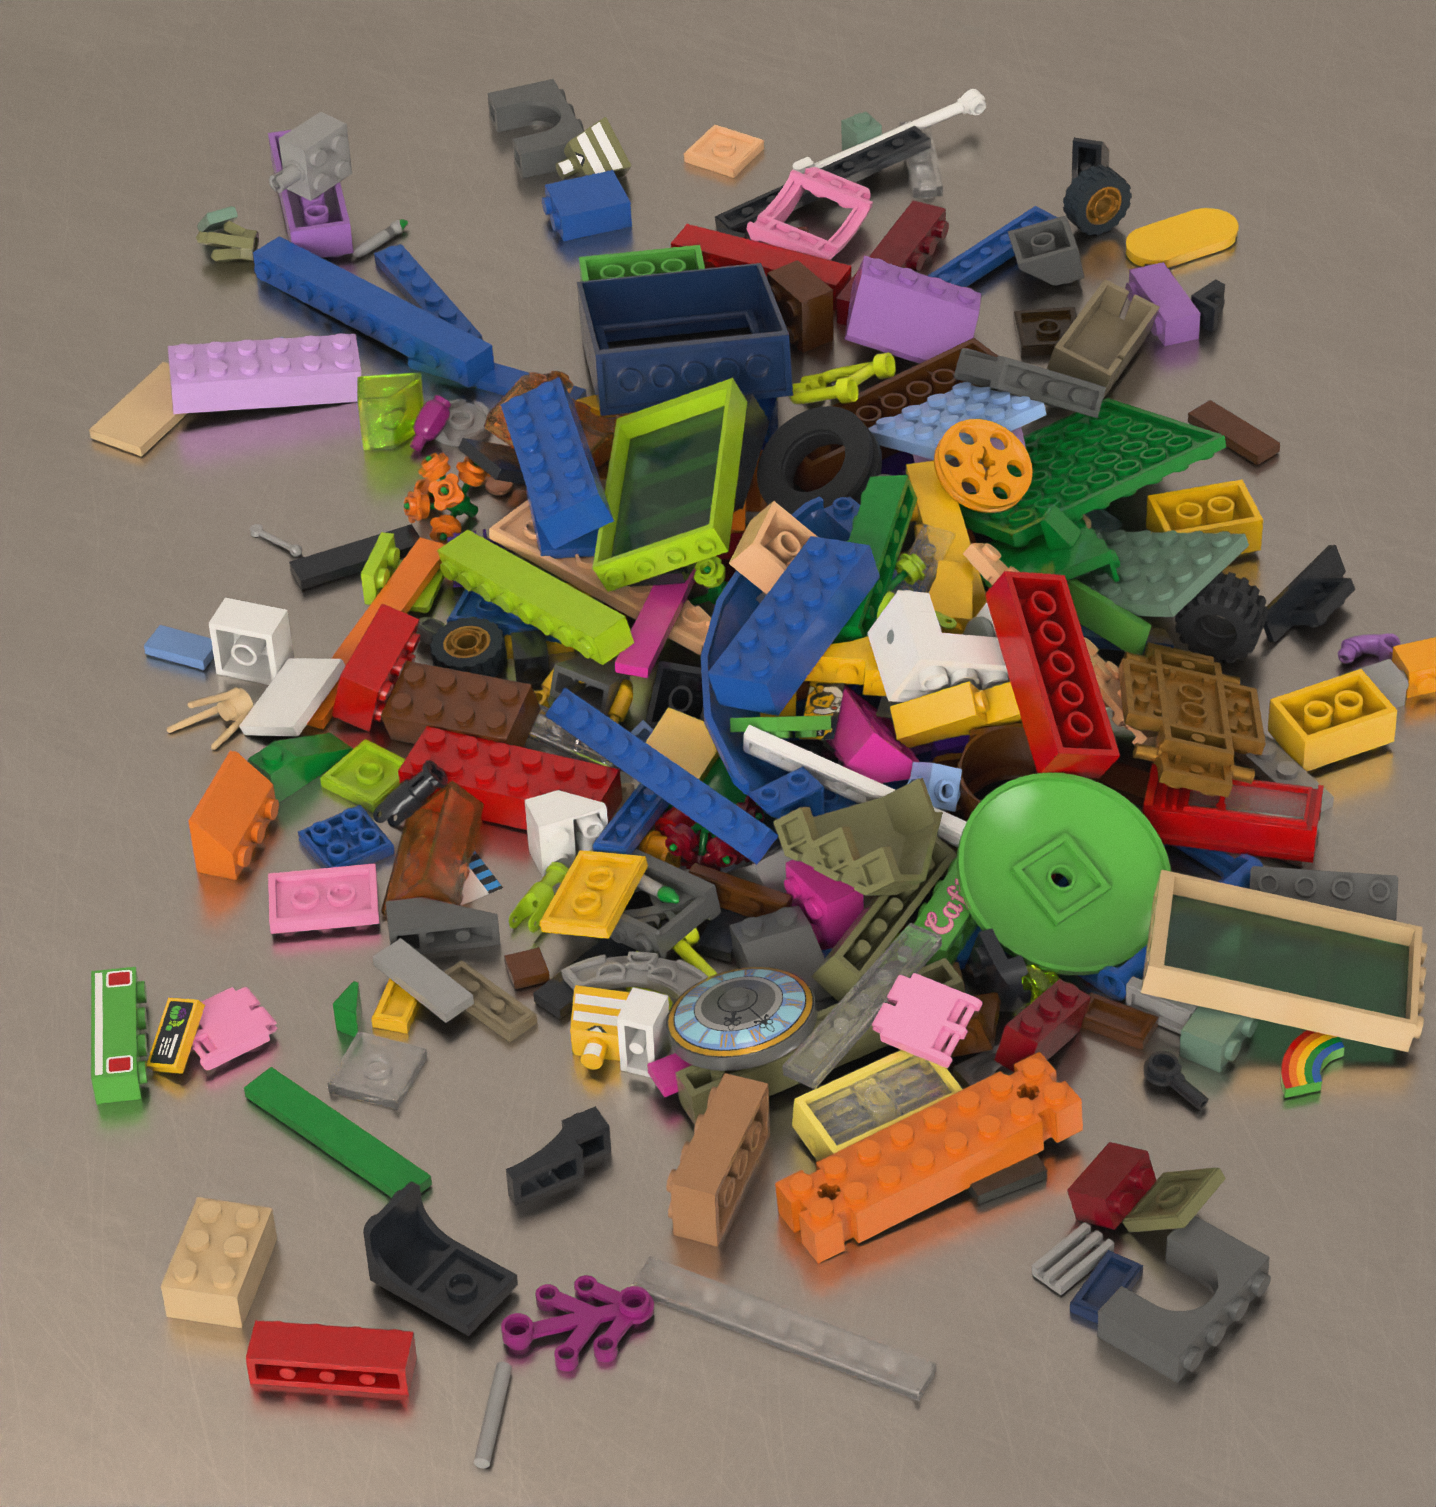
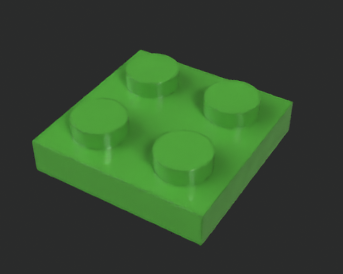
M831 715L730 718V732H745L748 726L751 725L778 738H793V731H795V738L817 737V730H831Z

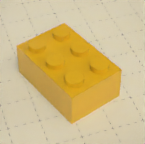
M1243 479L1147 496L1146 527L1151 532L1164 533L1173 530L1177 533H1191L1194 531L1219 533L1228 531L1230 534L1246 535L1249 546L1241 554L1261 550L1263 518Z
M1359 669L1270 699L1268 732L1292 759L1304 770L1310 771L1394 742L1397 709L1365 672Z

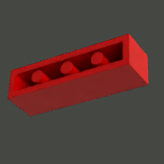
M257 1320L254 1323L246 1354L250 1384L409 1395L417 1360L414 1332Z

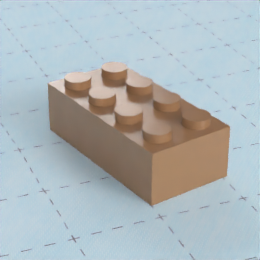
M724 1073L718 1087H712L708 1097V1108L705 1114L698 1115L694 1127V1136L691 1142H685L681 1151L680 1164L677 1170H671L666 1186L667 1192L671 1193L668 1217L673 1220V1235L716 1247L720 1243L770 1137L768 1083Z

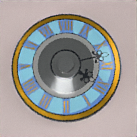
M744 967L715 974L687 989L670 1008L666 1019V1028L673 1051L687 1063L709 1070H742L770 1063L796 1049L814 1029L818 1011L812 988L800 976L773 967Z

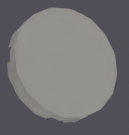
M466 399L449 401L451 403L449 409L450 418L436 440L449 446H459L463 438L478 441L486 439L493 428V417L490 409L478 401H474V404L466 403Z

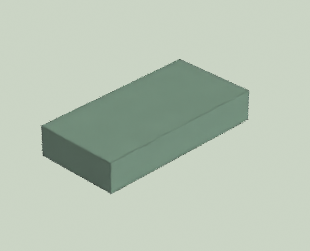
M230 206L207 213L198 223V231L208 233L224 229V223L229 220L234 222L238 217L235 207Z

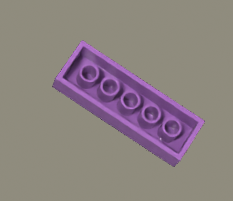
M291 130L268 133L274 174L283 169L279 138ZM340 182L311 201L287 189L279 193L290 242L321 258L340 257L344 254L353 253L350 221Z

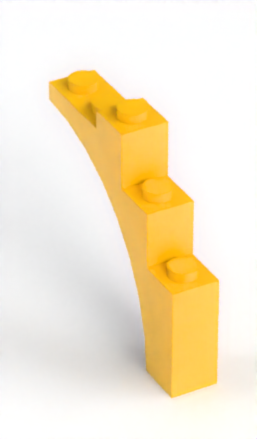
M938 561L936 578L929 591L935 611L949 616L957 622L956 627L953 629L941 627L942 633L963 634L968 622L972 620L973 565L970 562ZM868 636L850 642L831 644L804 680L863 685V695L886 696Z
M966 682L890 706L896 738L908 748L952 737L969 735L970 730L979 729L984 726L994 727L1022 722L1011 682L981 691L970 682Z

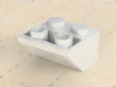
M560 790L524 800L529 852L542 877L546 875V869L551 862H559L570 868L579 850L593 851L592 844L608 825L607 807L603 802Z

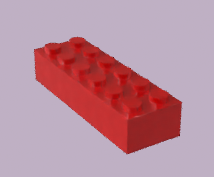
M1004 571L986 592L985 597L1037 774L1065 773L1099 779L1120 757V753L1065 575Z
M429 726L425 728L398 770L399 782L401 784L405 779H412L422 770L423 763L430 760L444 771L448 782L444 788L435 790L427 798V803L423 807L527 830L524 800L560 790L603 802L607 807L608 824L623 800L620 769Z

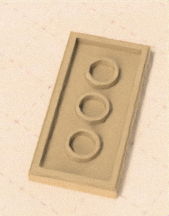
M162 362L89 429L90 437L139 456H143L188 414H173L169 363Z

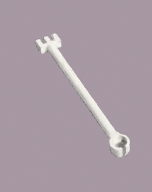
M970 89L961 98L957 99V102L816 163L809 157L801 159L793 164V170L804 174L806 168H822L912 126L923 130L960 113L963 115L966 113L975 116L980 115L986 108L985 97L977 89Z

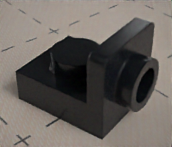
M1216 279L1191 295V301L1200 312V326L1210 332L1217 329L1218 313L1225 304V284Z

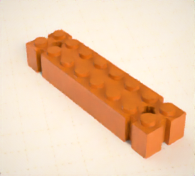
M1038 1052L1015 1063L1014 1073L1009 1076L999 1071L816 1162V1171L809 1175L800 1170L776 1182L778 1213L794 1233L801 1230L802 1244L819 1264L845 1251V1241L854 1237L859 1244L970 1188V1184L1043 1151L1045 1140L1052 1137L1056 1143H1059L1082 1131V1100L1066 1081L1057 1082L1056 1070Z

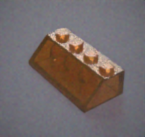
M451 781L444 788H441L429 797L423 807L411 817L406 818L381 909L383 915L387 916L386 901L423 897L455 905L461 904L464 882L470 873L468 866L471 856L476 849L474 844L476 835L482 825V820L480 819L484 804L454 781Z

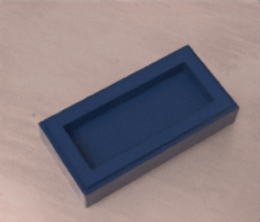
M1108 1250L1070 1302V1312L1098 1324V1310L1121 1286L1131 1291L1143 1275V1265Z

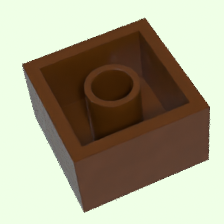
M798 260L768 272L767 279L788 330L790 344H793L802 353H805L833 341V289Z

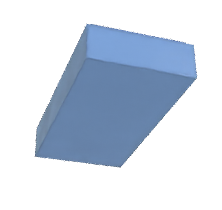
M159 625L144 644L145 654L203 670L214 658L211 638Z

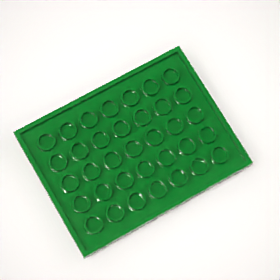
M1106 398L1102 400L1098 418L1075 412L1023 436L1026 450L1032 463V480L1028 490L1015 506L998 513L978 512L960 503L959 506L966 528L991 537L994 540L1007 543L1012 547H1022L1029 544L1031 539L1044 535L1040 520L1050 505H1056L1072 522L1081 520L1084 514L1090 511L1106 508L1110 505V502L1120 497L1134 495L1137 489L1157 484L1163 480V477L1173 472L1185 471L1192 463L1212 458L1215 455L1214 453L1226 448L1225 436ZM1007 465V470L1011 475L1015 477L1022 476L1019 468L1014 465ZM993 487L996 497L1007 499V494L1003 489Z

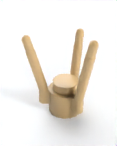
M237 687L224 693L190 701L187 704L189 708L219 703L217 706L167 727V732L172 733L219 713L225 721L231 720L235 722L211 745V749L216 750L239 728L253 708V702L244 689H238Z

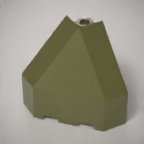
M919 778L881 798L815 817L812 816L810 807H800L773 821L785 856L814 867L815 871L835 881H842L854 887L855 891L865 896L897 895L926 880L943 812H935L924 780Z

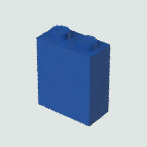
M613 170L545 185L546 197H542L543 211L545 215H550L552 228L554 231L559 232L563 241L632 227L631 202Z

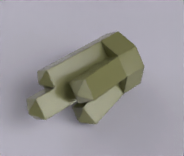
M230 220L223 225L224 231L228 234L200 231L196 236L199 244L222 248L213 250L211 258L216 263L239 260L254 262L253 252L258 250L259 245L258 231L245 229Z

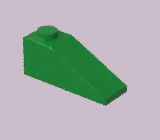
M324 733L274 741L248 758V762L273 783L275 799L280 803L331 769L353 748L332 733Z

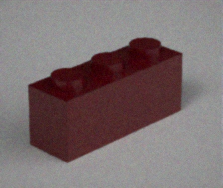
M1059 979L1006 1024L994 1061L1014 1072L1015 1063L1038 1052L1048 1060L1080 1032L1091 996L1079 990L1077 986Z

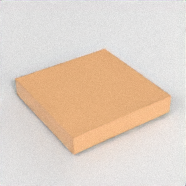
M713 125L684 153V162L735 178L764 150V140Z

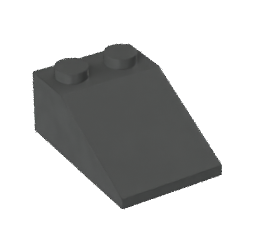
M799 905L784 907L773 913L759 917H750L742 922L729 925L734 961L739 968L773 967L783 969L800 976L810 985L816 1003L833 997L811 977L825 958L811 924Z

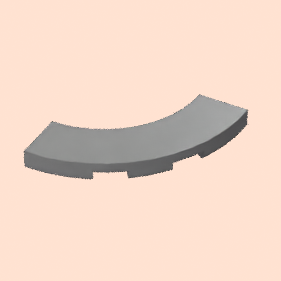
M628 952V956L606 958L605 954L574 963L561 970L564 981L573 991L575 985L601 989L639 987L664 993L674 1000H677L680 995L696 983L708 978L704 972L683 960L678 959L675 962L659 958L658 953Z

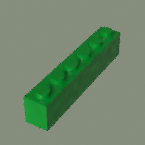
M908 475L870 477L866 490L861 494V505L858 514L853 518V528L849 540L846 542L870 545L880 578L831 644L850 642L867 637V632L877 620L878 608L888 592L918 499Z

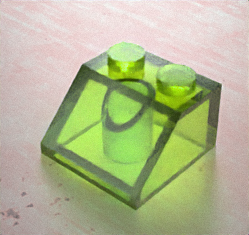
M421 372L357 377V401L363 450L396 448L415 435L413 429L414 422L424 405Z

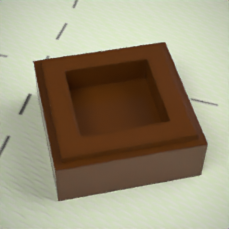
M539 947L504 956L505 966L514 989L550 980L549 970Z

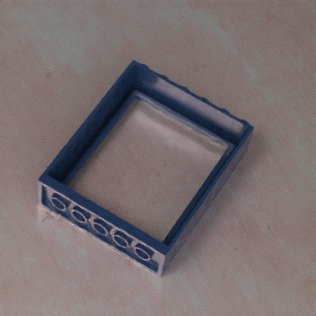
M761 263L577 282L582 343L601 416L634 413L730 378L734 379L743 395L753 394L756 400L793 396L789 333ZM747 327L750 328L752 333L748 335L609 349L607 342Z

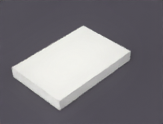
M288 658L239 727L243 734L299 736L339 680L346 666L343 660Z

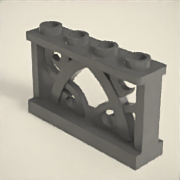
M968 348L961 349L954 378L961 381L970 382L982 387H990L992 390L999 392H1010V395L1018 397L1027 396L1031 400L1043 402L1046 406L1060 407L1098 418L1106 387L1008 357L999 355L994 357Z
M635 848L631 855L646 856L648 867L644 875L663 886H669L674 889L679 896L680 902L678 904L662 903L658 897L650 895L653 906L624 910L610 937L615 942L623 943L638 952L658 953L659 958L665 959L667 957L666 952L706 918L712 921L721 913L714 884ZM559 882L552 887L554 895L561 884ZM636 887L634 893L642 891V889ZM667 919L669 922L661 928L660 920Z

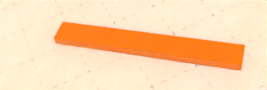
M420 537L331 659H342L345 665L348 663L382 603L407 614L440 569L442 562L437 550L446 544ZM339 680L307 725L323 730L331 720Z

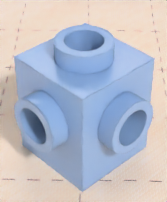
M913 762L911 776L907 784L923 778L933 807L942 811L955 812L960 798L959 786L962 769L936 763Z

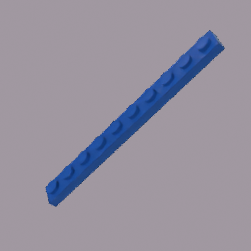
M564 688L546 712L545 716L756 865L777 839L778 834L567 688Z

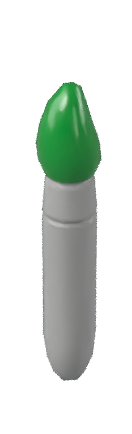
M643 874L637 886L638 888L658 897L662 902L673 904L680 902L679 896L674 889L669 886H663Z

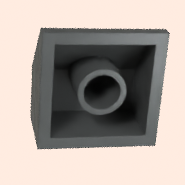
M1067 216L1007 231L1020 270L1054 286L1069 284L1084 278L1078 247Z

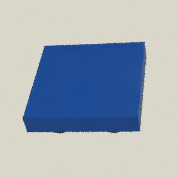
M361 805L348 808L342 813L316 822L312 826L298 831L299 841L321 868L373 864L395 854L393 843Z

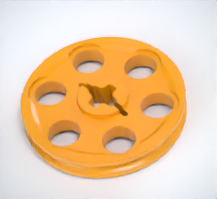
M969 419L958 422L947 430L935 450L934 467L938 480L954 500L969 509L982 513L1006 511L1020 501L1031 484L1032 463L1026 448L1012 432L997 423L983 419ZM959 433L969 434L973 438L974 444L968 445L962 442ZM990 438L1000 439L1005 449H996L992 446ZM945 455H952L957 458L960 466H950L945 460ZM1007 465H1014L1019 468L1022 476L1015 477L1011 475L1007 470ZM968 482L972 484L976 489V494L966 493L961 483ZM993 487L1003 489L1007 494V499L996 497Z

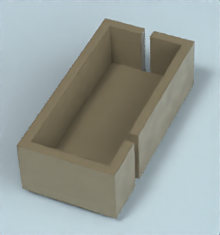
M1104 279L1054 347L1047 369L1106 387L1105 397L1113 383L1116 382L1150 334L1160 307L1135 294L1123 320L1120 316L1130 291Z

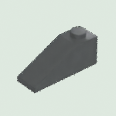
M423 897L386 901L390 945L401 938L420 954L501 945L498 915L495 913Z

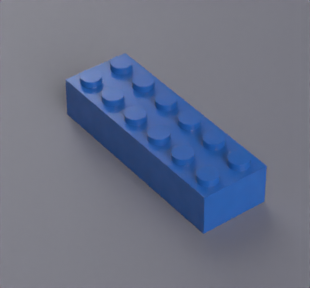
M560 377L544 382L537 388L515 396L501 404L537 522L553 549L613 522L614 519L575 404Z
M811 536L707 673L719 705L779 716L880 578L870 545Z

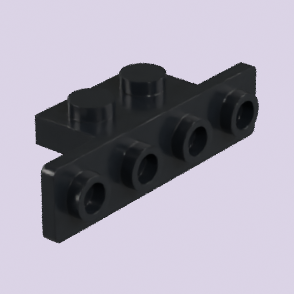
M1328 545L1266 606L1268 607V615L1263 628L1269 642H1277L1293 625L1317 627L1324 624L1327 618L1338 607L1342 606L1345 600L1356 590L1351 578H1341L1346 570L1336 545Z

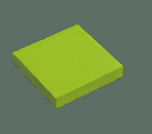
M365 739L320 777L321 786L374 813L376 807L400 785L398 770L405 761V758Z

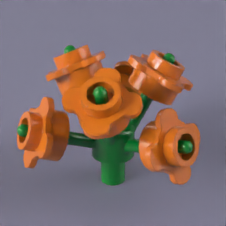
M433 453L427 456L421 463L422 467L418 473L425 479H420L416 482L414 492H408V496L404 500V512L408 516L409 522L415 523V520L427 519L430 509H437L439 511L449 510L451 512L450 515H441L431 519L430 525L433 528L429 534L433 541L447 544V537H452L453 533H460L462 530L461 523L456 519L457 515L466 514L472 518L478 513V506L471 503L470 497L467 495L470 486H481L485 477H491V475L470 458L465 457L464 462H458L456 465L459 471L458 476L453 473L446 476L445 474L451 468L447 462L449 457L444 453L439 455ZM459 478L464 482L462 489L458 485Z

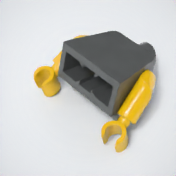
M584 656L556 663L553 670L541 684L543 689L541 691H534L541 708L538 716L541 718L545 717L546 712L549 710L550 706L547 700L549 696L558 698L564 688H567L619 724V722L624 721L633 701V684L629 681L630 675L615 672V663L612 661L602 665Z

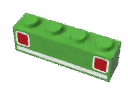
M136 967L91 971V1080L96 1104L142 1099L141 1084L148 1083L146 1061H141V1057L148 1056L146 1034H141V1030L147 1029L146 1009L141 1007V1003H147V991L145 981H138Z

